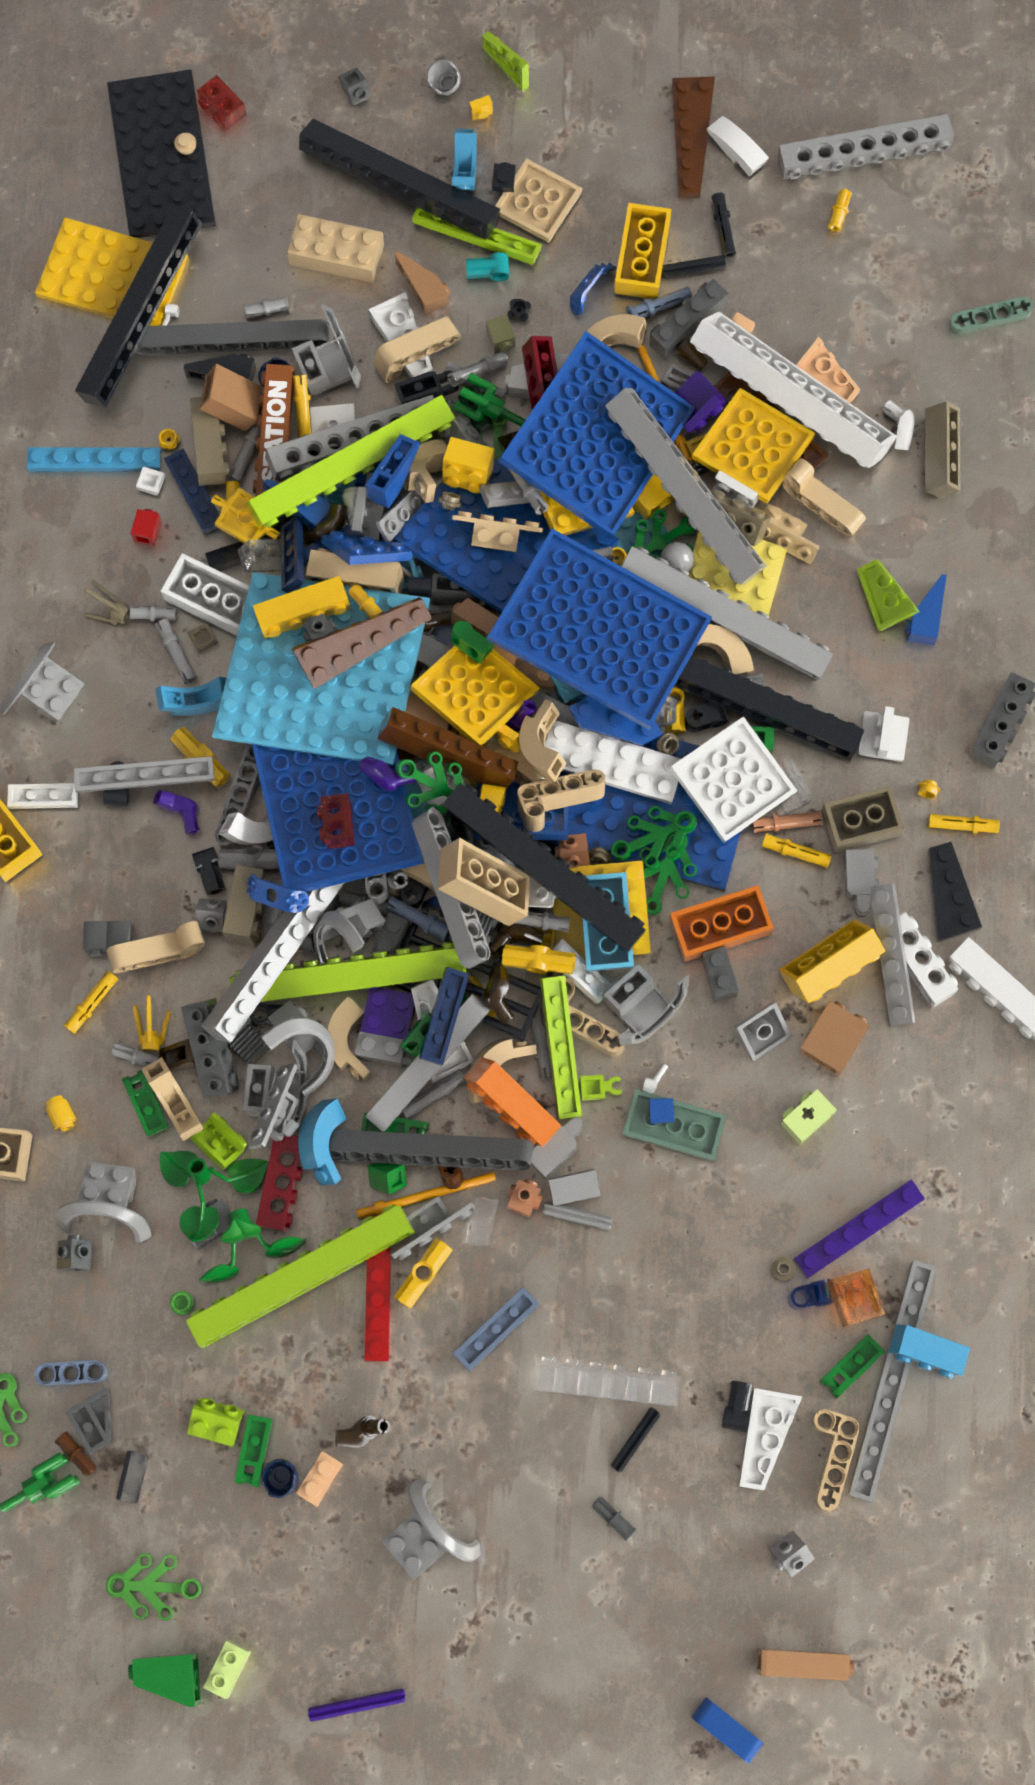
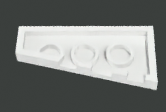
M406 292L368 309L369 317L386 342L418 329ZM428 356L403 367L410 378L433 370Z
M426 980L411 988L418 1021L425 1010L432 1014L438 994L434 981ZM464 1041L431 1078L432 1083L472 1064L473 1058Z
M754 1388L739 1487L764 1491L802 1396Z

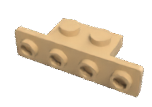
M768 504L764 512L771 518L763 540L778 544L780 547L787 549L789 554L811 564L819 546L802 537L808 524L782 511L780 508Z
M458 511V515L452 516L453 520L474 523L472 546L517 552L520 530L543 533V528H540L537 522L526 521L525 525L516 524L517 519L503 518V522L494 521V516L481 514L479 519L471 517L472 513Z

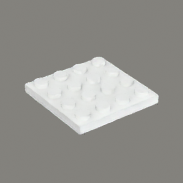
M744 717L669 768L723 843L797 792V789Z

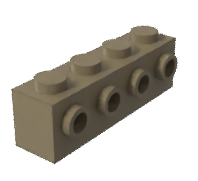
M201 397L190 398L199 486L226 484L225 475H229L228 461H223V456H227L226 442H221V437L225 436L224 423H219L218 418L199 409Z
M945 401L925 408L924 419L925 491L938 498L961 491L960 408Z
M709 489L752 546H756L763 541L771 518L770 516L766 515L761 509L746 506L742 500L731 499L725 496V493L720 490ZM676 507L677 511L687 515L685 511L682 512L678 507Z

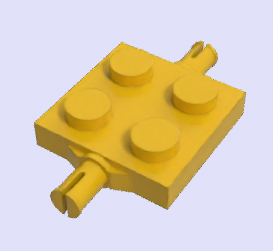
M239 487L227 501L215 494L211 503L222 508L221 514L215 522L217 528L251 548H254L259 539L265 534L278 540L281 532L272 527L267 528L266 525L259 528L246 503L255 496Z

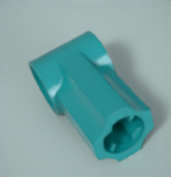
M498 252L491 254L487 258L466 259L467 279L490 278L493 281L500 282L510 277L509 259L506 253Z

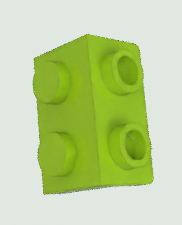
M213 1112L202 1125L204 1129L191 1136L190 1139L223 1171L243 1154L247 1143L243 1136L235 1132L222 1116H218Z
M198 1398L192 1409L187 1434L234 1447L240 1422L245 1411L238 1409L234 1405L217 1403L209 1398Z

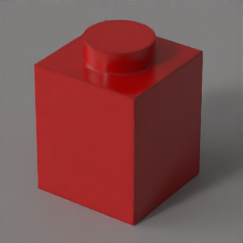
M137 509L130 533L133 541L155 546L162 525L160 515L152 509Z

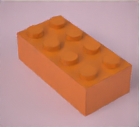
M759 885L684 908L669 915V922L683 963L702 957L703 952L725 946L728 949L772 935L774 929Z
M481 1057L463 1077L468 1083L466 1087L474 1095L477 1096L478 1094L484 1098L483 1104L491 1111L495 1110L498 1114H501L499 1119L506 1126H511L517 1130L516 1135L520 1139L529 1140L533 1144L543 1147L562 1126L493 1060Z

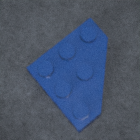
M332 531L330 534L322 535L321 543L349 565L412 560V551L405 547L403 543L385 542L372 537L344 534L340 531Z
M589 696L568 708L579 728L595 731L618 740L629 741L635 745L643 746L663 734L656 721H654L651 729L648 730Z

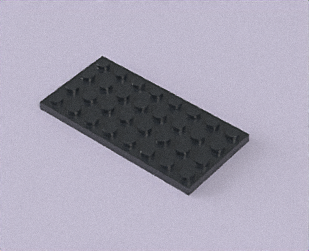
M192 70L107 82L129 236L142 238L157 235L172 207L193 211L202 222L201 228L216 226ZM190 133L195 137L196 148L191 154L184 155L176 150L174 141L179 134Z

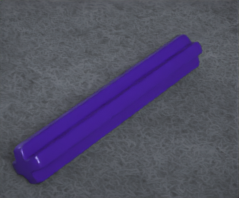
M397 1689L310 1707L308 1709L309 1720L313 1722L404 1703L406 1695L404 1689Z

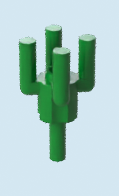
M470 373L467 381L486 390V393L484 395L482 393L477 394L463 387L459 395L474 402V405L478 408L475 411L456 401L452 409L477 422H480L484 415L494 420L501 416L522 427L526 419L503 408L506 402L494 396L497 387L481 377Z
M59 1452L35 1466L31 1470L33 1476L21 1482L23 1490L0 1503L1 1511L5 1513L26 1499H29L32 1504L44 1497L55 1499L80 1484L81 1482L77 1475L73 1476L70 1474L56 1482L51 1473L69 1462L66 1454Z

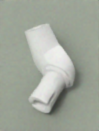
M889 400L884 405L887 408H883L882 413L897 421L895 449L909 450L913 437L915 416L910 409L903 410Z

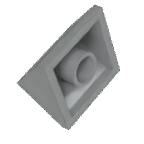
M774 1000L735 1025L733 1029V1034L753 1062L792 1036Z

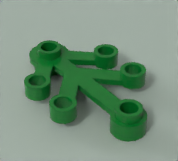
M657 509L652 515L653 529L651 542L644 546V536L649 529V523L644 519H640L635 525V544L631 547L636 548L640 546L649 552V556L655 559L657 557L661 558V556L651 553L654 551L662 552L669 542L681 535H694L696 529L687 524L689 523V517L686 516L681 520L679 526L661 536L662 525L667 514L664 510ZM656 515H660L663 519H658ZM639 525L644 526L645 529H641ZM685 543L693 552L694 549L692 545Z
M432 751L428 753L426 758L428 764L433 767L436 780L418 771L412 760L402 759L396 764L398 776L413 778L431 788V790L419 794L409 793L405 798V802L409 807H418L423 802L441 796L448 798L454 791L448 787L441 763L442 755L439 752ZM434 754H436L438 758L435 763H433L431 759ZM455 762L449 763L446 766V772L449 776H452L454 787L456 788L459 783L464 785L461 776V765ZM404 764L407 765V771L405 773L401 771V767ZM455 765L457 767V771L453 774L451 772V767ZM412 796H415L416 803L412 805L410 799ZM428 804L425 808V812L432 807H435L441 814L448 812L443 808L442 804Z
M658 806L651 807L648 811L650 819L654 822L662 819L671 823L665 827L641 820L638 816L629 817L627 824L630 830H643L649 832V834L629 843L624 840L614 842L611 847L613 856L619 861L626 860L631 855V852L654 842L649 855L644 859V863L649 870H655L659 866L658 857L667 837L675 833L672 844L666 848L665 852L670 860H677L681 855L679 848L685 834L691 833L696 828L697 820L693 813L682 811L676 815L661 810ZM659 811L658 816H652L653 812ZM633 821H638L636 826H631ZM684 821H689L687 826H682ZM620 850H626L623 855L618 854ZM671 850H677L675 855H670L669 853ZM651 859L656 860L653 865L648 864Z
M675 833L667 837L661 853L665 852L666 848L672 844ZM685 834L679 848L681 852L680 859L684 865V874L687 877H694L697 874V867L691 862L685 849L688 845V837ZM645 847V848L641 849L639 855H640V858H641L643 861H644V858H643V856H642L643 852L646 851V850H647V851H651L652 847H651V848ZM671 850L669 854L675 855L677 850ZM667 855L664 860L659 862L657 869H643L644 881L646 878L660 872L652 896L646 899L648 915L656 916L662 911L663 905L660 899L669 875L676 888V896L680 899H686L689 896V888L684 885L674 860H670ZM688 866H693L695 868L693 874L686 873V868ZM680 888H685L687 890L685 896H680L678 894V890ZM650 902L657 903L655 910L649 909L648 905Z

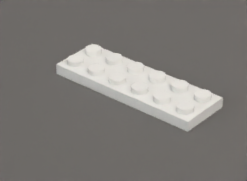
M555 721L548 733L545 747L560 753L566 762L562 770L563 772L574 774L588 770H600L605 774V785L672 804L678 780L669 768L681 760V758Z

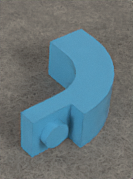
M456 129L452 186L460 190H475L477 129Z
M217 677L207 684L191 688L159 686L155 689L159 711H169L172 716H190L219 710L227 677Z
M337 1098L322 1100L316 1104L303 1120L299 1133L298 1147L302 1166L304 1169H313L315 1178L319 1181L320 1185L336 1184L341 1180L329 1152V1139L333 1130L347 1119Z

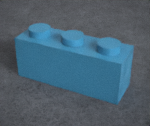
M896 1324L888 1353L897 1355L896 1360L908 1364L913 1361L918 1363L917 1367L920 1369L932 1371L933 1368L939 1370L938 1375L953 1379V1375L963 1376L970 1347L909 1325Z

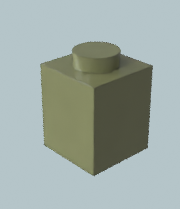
M507 314L486 321V331L494 353H505L515 347V335Z

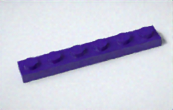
M911 1179L793 1260L806 1279H808L924 1201L925 1198Z

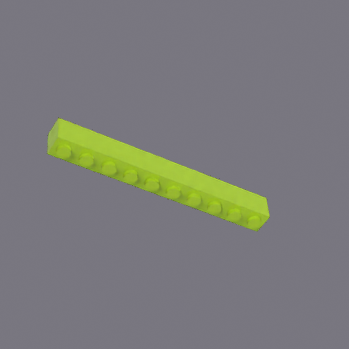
M440 395L252 498L246 505L259 528L264 525L269 528L279 522L278 517L284 514L286 517H289L298 512V506L305 504L307 507L318 500L316 496L322 493L327 496L337 490L336 485L342 482L344 485H347L356 480V474L362 472L365 475L374 470V464L383 460L400 434L423 443L433 437L431 435L432 432L439 430L441 433L450 428V423L455 417L443 395Z
M453 942L442 943V947L433 948V945L419 946V950L410 951V948L396 949V953L387 954V951L373 952V956L364 957L363 954L350 955V959L341 960L340 957L327 958V962L318 963V960L305 961L302 966H295V963H287L260 1002L441 979L446 967L465 973L467 970L461 964ZM242 969L236 970L235 974L229 977L230 985Z
M389 1205L382 1210V1214L375 1218L374 1216H369L360 1222L361 1225L357 1228H347L340 1232V1237L333 1241L327 1239L318 1245V1249L312 1252L307 1250L297 1256L298 1260L290 1264L289 1262L280 1264L275 1268L276 1272L270 1275L267 1273L262 1274L254 1279L255 1283L248 1287L246 1285L240 1286L228 1298L223 1296L212 1302L213 1306L206 1310L200 1308L190 1314L191 1318L187 1319L186 1322L198 1346L205 1348L415 1234L403 1208L400 1205Z

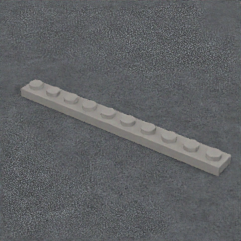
M916 1260L912 1261L894 1330L896 1324L909 1325L920 1329L937 1267ZM888 1352L848 1496L871 1503L874 1500L910 1364L896 1360L897 1355Z

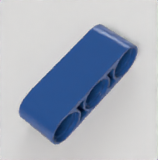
M705 1697L691 1717L748 1764H750L764 1744L707 1697Z

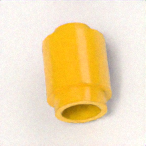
M58 1095L45 1103L47 1107L45 1111L55 1130L66 1132L74 1127L73 1123L76 1121V1117L67 1099H64L62 1095Z

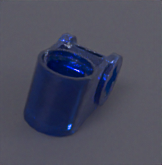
M831 1279L819 1280L794 1288L788 1295L789 1306L794 1310H804L836 1303L829 1285ZM796 1292H800L805 1296L806 1301L804 1304L795 1302L794 1295Z

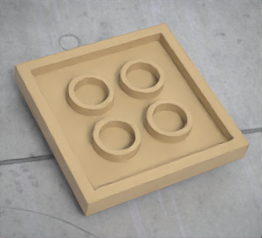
M526 158L515 175L514 192H504L495 206L500 208V217L549 243L581 195L582 188Z

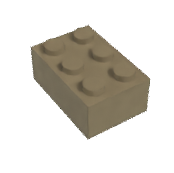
M891 786L826 802L821 810L834 854L846 849H853L899 837L904 830Z
M236 865L222 933L227 943L255 947L256 941H260L262 928L259 927L263 916L264 904L250 899L249 893L246 892L249 889L247 882L251 874H255L258 878L266 881L269 878L266 877L264 869Z

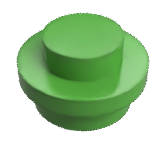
M178 1291L172 1295L170 1308L175 1314L186 1315L193 1309L194 1299L191 1294L186 1291Z

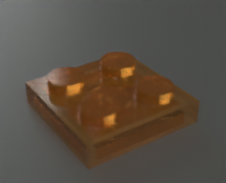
M870 1268L827 1281L843 1328L885 1315Z

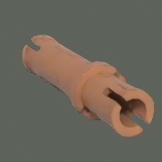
M820 810L782 816L772 814V817L759 818L752 823L753 833L774 831L776 833L781 829L822 825V820H820L822 819V814Z

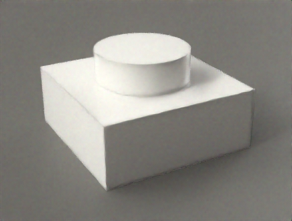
M143 467L136 484L137 490L158 496L165 474Z

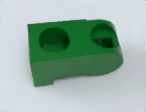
M458 621L454 624L451 642L479 664L482 663L495 646V644L487 640L488 635L484 637L475 631L469 622Z
M425 1010L419 1021L400 1044V1047L414 1058L421 1052L431 1018V1013Z

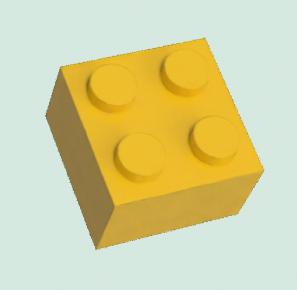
M450 437L443 458L442 483L453 488L459 487L472 493H480L481 486L489 484L493 474L494 448Z

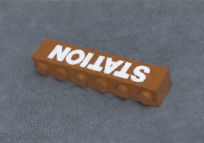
M266 364V371H262L261 383L265 386L264 393H260V406H263V411L258 416V428H261V436H257L256 449L259 450V458H255L254 469L258 472L257 480L253 481V493H256V496L265 492L262 487L266 479L274 481L265 459L266 448L290 441L294 393L293 376L295 375L292 365Z

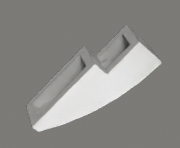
M724 116L720 117L706 129L733 163L737 162L749 177L769 159L763 150L744 131Z

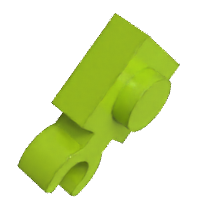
M604 1074L580 1076L582 1101L603 1100L606 1098V1092L614 1096L622 1094L621 1089L615 1090L612 1088V1084L621 1082V1078L615 1076L608 1081H604Z

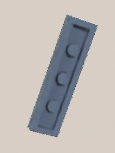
M522 1287L465 1341L453 1355L470 1372L540 1304Z

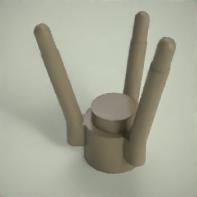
M92 580V584L114 602L111 603L85 588V593L109 607L107 614L110 615V618L85 613L84 616L109 622L117 626L118 622L124 624L130 614L128 605L120 601L97 581Z

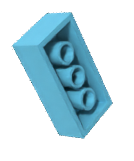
M626 872L586 876L589 879L587 883L593 888L596 886L600 887L608 894L605 898L612 903L614 901L619 902L626 908L624 913L630 917ZM582 918L587 971L634 968L633 948L627 954Z

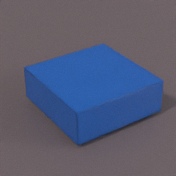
M673 1098L649 1099L650 1124L674 1123Z

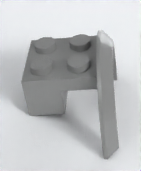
M321 304V307L335 339L317 347L310 340L292 348L302 375H307V387L312 397L350 380H353L356 388H359L361 380L360 372L332 308Z
M55 641L43 644L39 648V652L7 697L0 703L1 717L8 712L21 695L38 707V712L54 723L61 719L84 686V683L48 658L56 644Z
M372 898L366 901L360 899L351 904L347 909L341 907L321 915L316 923L313 934L314 949L319 963L327 962L328 956L324 942L342 935L352 953L360 950L364 944L373 939L386 921Z
M639 964L604 994V1002L628 1027L618 1037L619 1044L624 1046L640 1043L660 1029L674 1015L686 998L689 976L687 975L677 984V992L671 1002L655 987L654 979Z
M289 1000L268 1017L274 1027L262 1035L261 1038L271 1050L283 1041L292 1050L293 1039H296L304 1053H307L314 1047L321 1054L323 1059L318 1070L310 1079L298 1087L303 1095L307 1097L329 1076L335 1060V1045L330 1033L323 1025L308 1016L300 1005L296 1007Z
M293 1039L292 1054L296 1058L298 1071L294 1075L288 1092L297 1098L298 1102L291 1120L284 1119L282 1133L286 1137L292 1136L301 1125L307 1104V1097L303 1095L298 1087L309 1079L306 1055L296 1039ZM248 1064L243 1111L248 1116L259 1117L260 1111L264 1108L267 1094L276 1079L275 1074L277 1070L271 1065Z
M87 1162L78 1201L64 1204L57 1210V1225L65 1233H70V1227H72L71 1220L81 1215H101L116 1219L127 1225L133 1231L135 1241L138 1243L150 1239L152 1234L149 1223L139 1214L127 1209L128 1202L133 1200L137 1183L135 1168Z
M421 1479L415 1480L408 1489L409 1499L415 1512L382 1541L413 1580L425 1572L446 1551L467 1562H473L481 1556L480 1543L477 1539L469 1544L463 1543L451 1536L439 1524L426 1501V1491L432 1487V1484Z

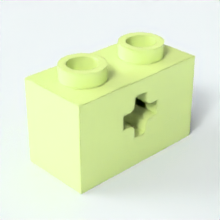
M818 1089L813 1093L809 1090L799 1099L801 1104L796 1109L791 1106L782 1115L784 1119L781 1125L800 1145L837 1111ZM810 1111L812 1113L811 1117L804 1120L802 1118L804 1112Z
M230 1640L226 1641L203 1688L224 1699L229 1698L251 1651Z

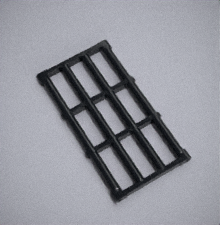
M414 923L411 924L401 945V948H408L410 943L417 946L433 945V948L442 947L414 935L418 928V925ZM503 952L500 954L501 956H500V958H499V960H498V962H497L496 965H501V966H503V965H502V954H503ZM484 963L472 967V969L489 975L490 970L493 968ZM547 971L546 977L554 976L555 972ZM508 974L511 985L537 995L531 1008L505 997L503 999L510 1010L527 1016L522 1029L507 1023L501 1024L500 1020L488 1015L482 1019L481 1023L512 1035L514 1039L523 1042L542 1001L541 987ZM441 978V979H438L439 982H438V984H437V986H436L438 990H439V987H440V983H441L442 978ZM467 982L465 991L481 997L480 1000L484 1002L483 994L485 989ZM403 983L388 986L398 987L412 993L411 988L416 985Z

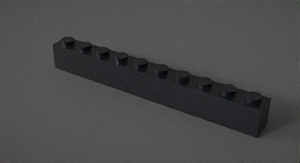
M312 119L300 132L299 150L475 236L486 240L498 226L500 208L316 119Z
M172 207L165 218L162 227L156 235L153 244L75 389V392L85 403L107 407L202 226V222L193 211Z
M693 656L688 660L674 686L765 726L773 727L779 732L847 761H851L855 755L864 733V729L855 723L843 721L834 714L822 712L813 705L801 703L792 696L782 695L775 692L771 687L761 686L754 683L750 678L740 677L733 674L729 669L719 668L705 659H698Z
M459 783L442 804L445 810L628 954L646 931L643 928L645 924L635 915L632 918L624 913L626 910L624 906L617 901L612 903L605 898L608 895L598 886L595 888L587 883L589 879L578 871L575 874L569 869L570 864L559 856L556 859L550 854L552 850L543 842H540L538 845L532 840L533 835L523 827L520 830L514 826L515 821L506 813H503V815L499 814L495 810L497 806L487 798L484 801L480 799L475 788L468 783L466 786Z

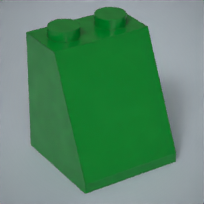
M199 1653L132 1659V1664L128 1666L129 1680H133V1686L188 1707L201 1705Z

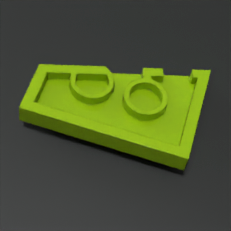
M489 31L482 35V48L521 91L529 87V63L500 41L497 36H494Z
M875 559L857 569L878 630L883 631L920 612L880 560Z

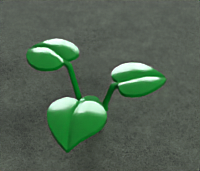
M162 1151L160 1154L161 1172L169 1185L175 1187L184 1186L189 1181V1178H192L193 1182L196 1183L201 1207H189L182 1213L179 1221L181 1231L192 1242L206 1239L216 1230L219 1224L218 1210L215 1207L205 1208L206 1204L202 1191V1185L209 1182L211 1174L227 1183L233 1182V1188L237 1192L250 1193L259 1188L263 1183L268 1167V1161L263 1159L239 1160L228 1168L230 1178H227L214 1170L212 1166L208 1167L205 1161L198 1158L193 1152Z
M247 1209L234 1210L229 1214L231 1222L229 1227L221 1235L223 1243L231 1244V1261L228 1265L220 1264L211 1268L199 1278V1282L222 1283L237 1276L239 1268L234 1267L236 1243L242 1240L257 1237L263 1248L267 1250L265 1252L266 1257L282 1258L300 1249L306 1242V1238L284 1237L274 1241L271 1245L267 1244L260 1235L261 1227L250 1222Z

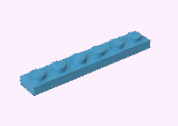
M28 447L27 470L28 472H141L142 468L146 467L161 472L162 451L161 448Z

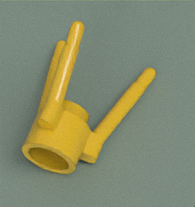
M147 995L146 1031H144V1035L137 1005L133 1006L139 1037L138 1045L141 1046L143 1051H160V1045H165V1034L171 1011L167 1010L160 1036H158V1031H152L151 996Z

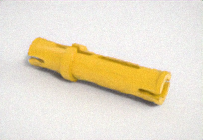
M307 375L293 376L295 392L293 401L296 404L298 438L303 437L304 434L305 436L311 434L308 402L310 395H308Z
M930 813L928 828L972 831V834H977L978 832L998 834L1000 826L999 819L979 818L977 815L962 817Z
M768 833L765 834L762 848L779 852L784 857L788 855L828 869L832 854L790 842L791 839L789 838L784 840Z
M106 971L82 1003L75 1006L76 1010L63 1026L71 1033L76 1034V1031L87 1018H91L92 1011L119 979L111 972Z

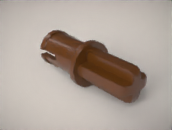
M64 1432L56 1439L55 1443L69 1457L68 1461H72L85 1476L91 1475L96 1470L97 1466L85 1454L83 1446L79 1447L67 1432Z

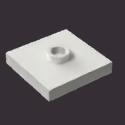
M354 403L310 407L312 434L356 420ZM351 437L350 440L356 442L357 438ZM336 444L329 445V447L332 449L338 446Z

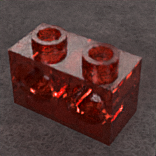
M218 75L214 76L197 90L199 105L203 110H208L213 120L218 125L222 124L226 130L247 115L245 104Z
M349 794L320 797L321 805L317 806L318 819L323 820V827H319L321 841H325L327 849L356 845ZM333 808L340 809L337 813H329ZM334 830H342L338 835L331 834Z

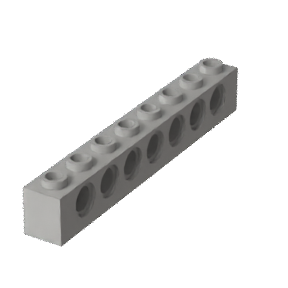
M944 114L779 145L778 160L783 179H796L807 174L817 175L824 171H839L850 166L860 167L867 163H881L893 158L902 159L915 154L924 155L931 151H945L951 148L954 134L949 115Z
M433 395L266 448L265 459L274 481L280 479L285 481L293 477L295 474L355 443L350 440L351 437H356L359 440L371 434L370 431H377L433 400ZM336 444L339 446V448L332 449L329 447V445ZM313 450L316 451L319 455L312 456L308 452ZM287 458H296L297 462L291 463L287 460Z

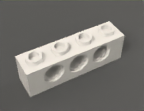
M905 912L900 915L902 935H908L913 939V944L908 945L904 943L908 974L930 1007L934 1008L956 994L958 982L952 974L946 972L942 958L938 954L935 955L933 953L929 939L925 935L922 936L917 929L918 924L912 916L909 917ZM915 955H923L926 958V963H918ZM936 974L940 982L932 983L928 975Z

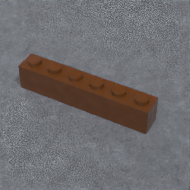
M392 707L382 720L377 738L427 760L428 753L432 751L439 752L442 755L441 763L443 768L446 769L449 763L455 762L461 765L462 776L480 784L506 787V789L515 779L519 762L395 707ZM436 754L431 758L433 763L438 759ZM455 765L452 766L451 771L456 773L457 767Z

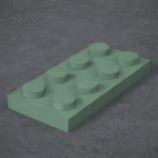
M635 1089L622 1136L714 1162L727 1115L673 1100L674 1123L650 1124L649 1099H664L665 1097Z

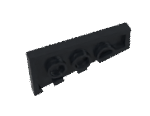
M952 842L929 848L937 942L980 930L982 925Z

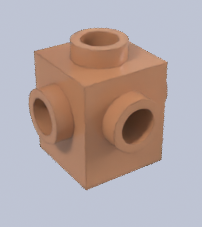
M586 833L568 835V840H559V846L555 847L556 859L559 856L570 864L569 868L590 865Z
M525 1179L524 1182L518 1180L516 1185L512 1184L507 1194V1197L510 1198L507 1209L530 1218L533 1209L538 1210L543 1199L540 1196L541 1189L537 1188L538 1184L529 1179ZM526 1194L529 1198L522 1199L521 1196Z

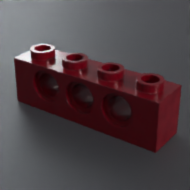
M531 336L521 347L531 410L534 409L558 373L552 336Z
M284 1135L281 1141L273 1139L256 1225L260 1226L261 1229L286 1233L287 1228L292 1226L293 1214L290 1213L292 1204L295 1205L297 1202L298 1190H295L296 1181H301L303 1167H300L299 1136L292 1135L286 1137ZM286 1154L294 1156V1160L290 1165H283L281 1163L282 1157ZM282 1177L288 1178L289 1184L286 1188L280 1189L277 1187L278 1179ZM275 1201H283L284 1208L280 1212L272 1211V1204Z

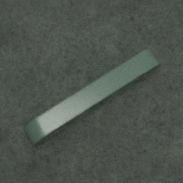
M1018 297L960 311L953 314L949 327L953 333L959 335L1024 320L1031 315L1034 304L1028 297ZM1023 305L1024 308L1027 307V310L1023 311V309H1019V306ZM998 309H1005L1008 315L1006 317H999L996 311ZM977 314H984L987 320L981 323L975 319V316ZM960 320L961 323L964 322L963 327H960L959 324H956V321Z

